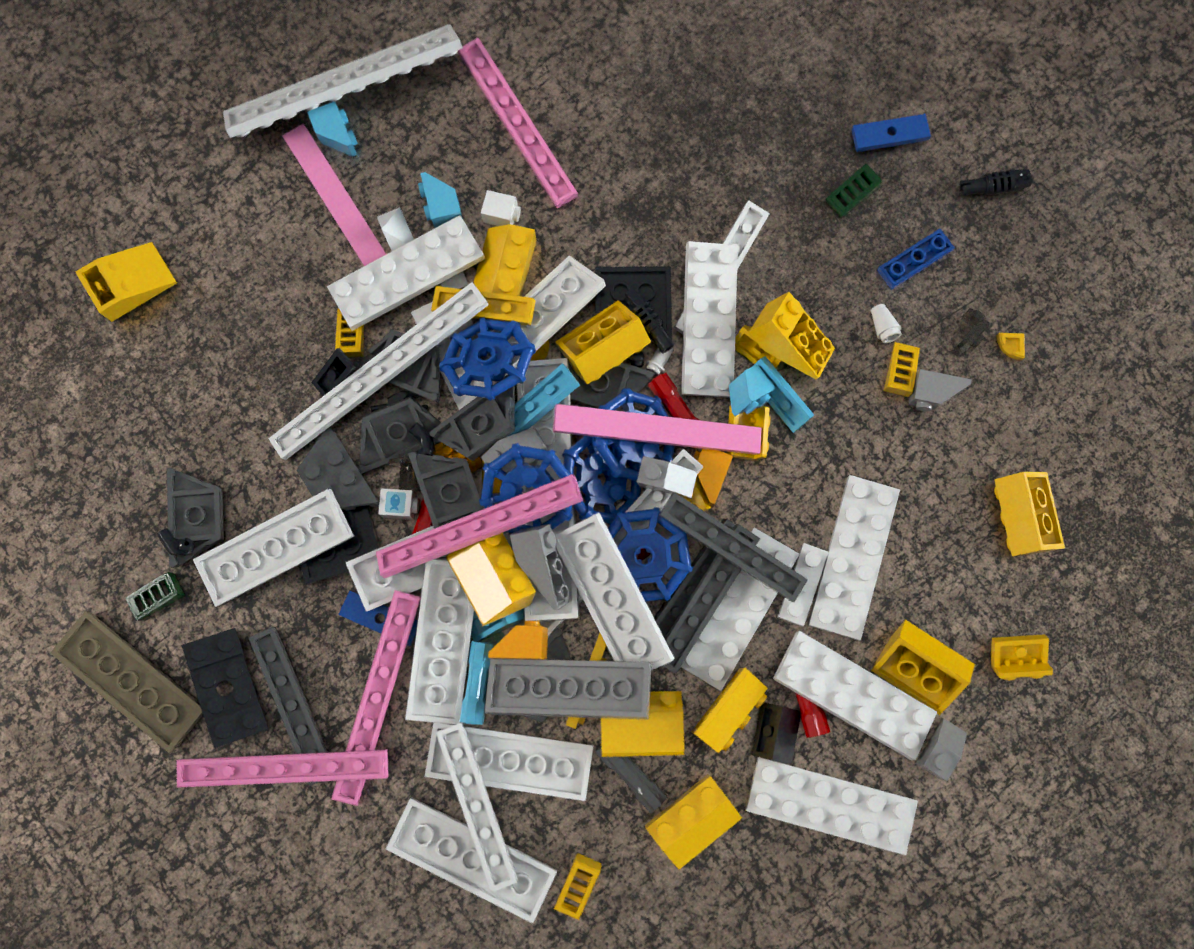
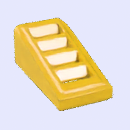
M337 308L335 350L340 348L348 358L364 357V325L353 331L350 328H344V324H347L340 309ZM345 333H356V336H355V337H344V334H345ZM344 342H355V346H344Z
M897 342L894 343L884 386L885 392L906 397L913 393L920 348ZM899 350L912 353V358L898 355ZM897 360L909 362L910 366L897 364ZM896 369L907 371L908 375L896 373ZM894 379L906 380V384L895 382Z
M577 853L554 909L579 920L601 872L602 864ZM575 876L579 879L588 882V884L585 885L581 882L574 880L573 878ZM569 887L584 893L583 896L570 891ZM565 897L579 903V906L577 907L565 902Z

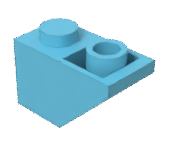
M335 101L307 112L322 145L350 156L357 155L354 145L358 144L352 130L347 131L345 124L349 123L344 109H338Z
M426 172L420 173L422 183H418L421 197H426L428 205L423 206L427 221L432 220L434 228H437L459 215L462 217L455 189Z
M758 364L745 370L729 384L731 409L734 416L742 412L749 414L757 407L760 408L771 399L769 394L776 389Z

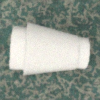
M879 304L871 309L877 338L881 339L882 343H890L897 340L902 335L900 331L902 327L886 308L885 304Z

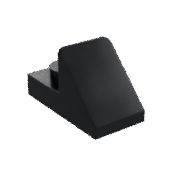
M337 348L311 383L324 396L357 371V369L340 348Z

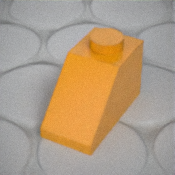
M702 449L701 452L696 450L693 458L703 465V469L697 474V479L708 503L713 508L733 456L719 450Z
M524 621V626L516 625L488 652V658L547 660L548 628L540 626V621Z

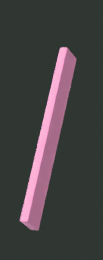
M479 38L462 46V49L458 50V54L556 208L578 197L576 189Z
M302 124L283 135L284 140L363 265L366 266L386 255L305 125Z
M556 404L554 410L553 432L755 455L760 454L761 427Z
M573 474L379 550L376 552L380 575L383 578L390 577L582 502L576 477Z
M394 590L346 751L375 750L421 599L420 596ZM366 779L336 781L331 800L358 806Z
M387 750L177 760V787L388 778Z

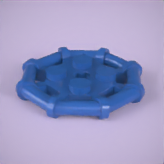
M481 317L480 321L450 336V344L443 361L439 363L440 371L444 372L452 385L454 394L457 396L469 395L488 398L491 401L495 400L497 395L518 383L522 384L526 380L525 374L536 349L535 345L530 343L520 328L519 322L514 320L507 322ZM490 330H496V331H502V332H501V333H498V332H490ZM477 334L478 338L472 341L471 337ZM511 337H515L518 344L511 346L508 340ZM459 347H462L459 357H456ZM488 353H491V358L487 360H483L481 358L482 356H487ZM514 356H520L517 367H513ZM462 367L465 373L459 378L455 369ZM507 373L509 377L503 379L505 374ZM472 380L484 382L485 387L470 385ZM492 381H495V382L500 381V382H498L497 384L493 385V382H492Z
M630 388L622 389L619 395L605 405L598 407V409L616 410L622 405L624 412L652 415L655 412L657 416L669 417L658 396L651 397L634 392ZM633 402L645 405L644 411L635 410ZM595 437V441L592 442L593 447L597 448L609 467L610 475L614 478L622 477L637 481L643 456L672 462L674 445L664 444L662 452L659 450V444L638 441L634 443V441L602 437ZM607 445H610L612 448L616 449V451L618 452V454H616L618 457L617 460L615 459L614 455L612 454ZM626 462L636 464V470L625 468Z
M584 436L571 448L565 449L562 454L564 466L571 475L574 474V466L577 467L576 479L579 490L583 491L586 496L584 497L585 503L582 501L573 506L579 514V519L582 521L600 513L604 523L611 525L617 517L616 513L620 511L625 513L641 496V487L637 481L631 480V492L627 491V479L611 476L609 467L597 448L593 447L592 442L595 441V437ZM611 447L610 451L617 460L618 457L616 454H618V452L615 448ZM588 448L590 454L582 460L579 454ZM628 463L629 469L636 470V464ZM602 473L606 478V482L601 485V480L597 478ZM621 498L626 502L616 510L614 503ZM594 505L604 506L605 512L595 511L593 509Z
M519 443L512 444V448L495 460L485 463L483 467L482 495L479 503L480 506H484L486 509L496 505L495 503L499 501L503 502L523 494L522 486L524 485L527 488L533 487L536 489L554 482L555 480L546 470L549 465L560 479L571 474L556 456V451L553 449L549 451L520 446ZM524 457L543 461L541 465L532 466L529 463H525ZM514 459L517 464L516 467L507 473L501 469ZM496 477L502 480L500 493L493 494L494 479ZM572 506L554 512L556 515L543 524L541 519L538 518L532 521L533 526L523 524L502 533H515L521 529L550 524L551 530H553L563 522L571 520L573 516L571 513Z
M655 506L654 509L625 513L620 511L616 513L617 517L608 527L612 538L616 536L622 527L627 532V535L622 539L617 548L637 587L639 588V584L656 582L657 590L641 591L645 602L670 600V596L687 574L693 570L687 534L660 517V508ZM650 520L649 528L632 530L631 522ZM657 522L673 535L665 539L654 529ZM675 542L678 544L680 562L672 561L670 544ZM646 548V552L652 554V558H648L646 564H642V561L636 558V554H640V549ZM670 566L678 569L666 585L661 581V578Z

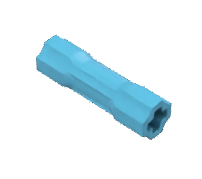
M471 641L468 659L470 666L459 722L473 725L484 724L485 697L491 659L488 658V652L495 646L493 643Z

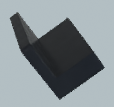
M763 702L751 755L791 764L801 720V711Z

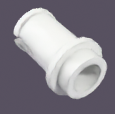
M657 348L651 360H647L646 370L654 372V376L664 373V366L674 352V349L672 348L662 354L659 348Z

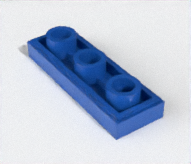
M926 114L853 125L851 129L856 152L927 141L931 137Z
M940 228L881 265L877 271L892 290L952 252L955 247Z
M349 591L338 615L378 633H382L389 608L381 605L366 612L359 594ZM383 614L385 616V620L383 623L379 624L377 618L379 615ZM414 619L407 645L412 647L416 637L418 623L416 619Z

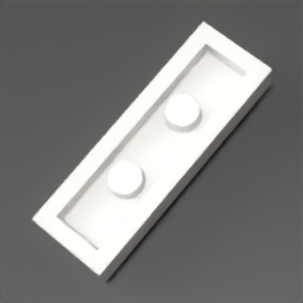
M806 543L802 544L794 571L808 579L795 602H790L786 598L783 599L777 618L801 627L804 626L829 553L828 551Z

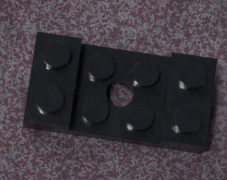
M236 628L181 645L214 750L243 738L268 731ZM221 682H229L233 686V691L228 696H220L216 690L217 686Z

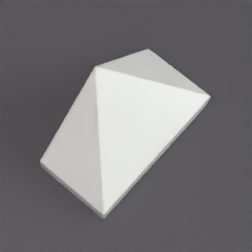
M400 207L377 217L391 251L414 240Z

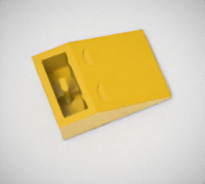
M152 242L97 258L75 271L98 312L111 322L177 284Z
M790 292L768 302L749 331L765 352L814 379L820 377L835 350L830 339L823 334L816 322L810 318L800 302Z

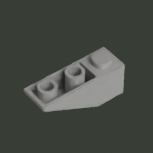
M550 524L521 529L511 534L510 539L516 562L554 610H558L569 603V590L567 585L564 584L562 576L563 566L557 555L555 547L556 537L551 530Z

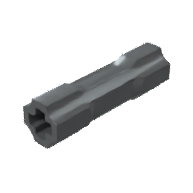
M602 747L595 752L608 768L614 770L630 787L638 801L650 814L658 809L668 798L664 791L653 780L649 779L629 756L602 757Z

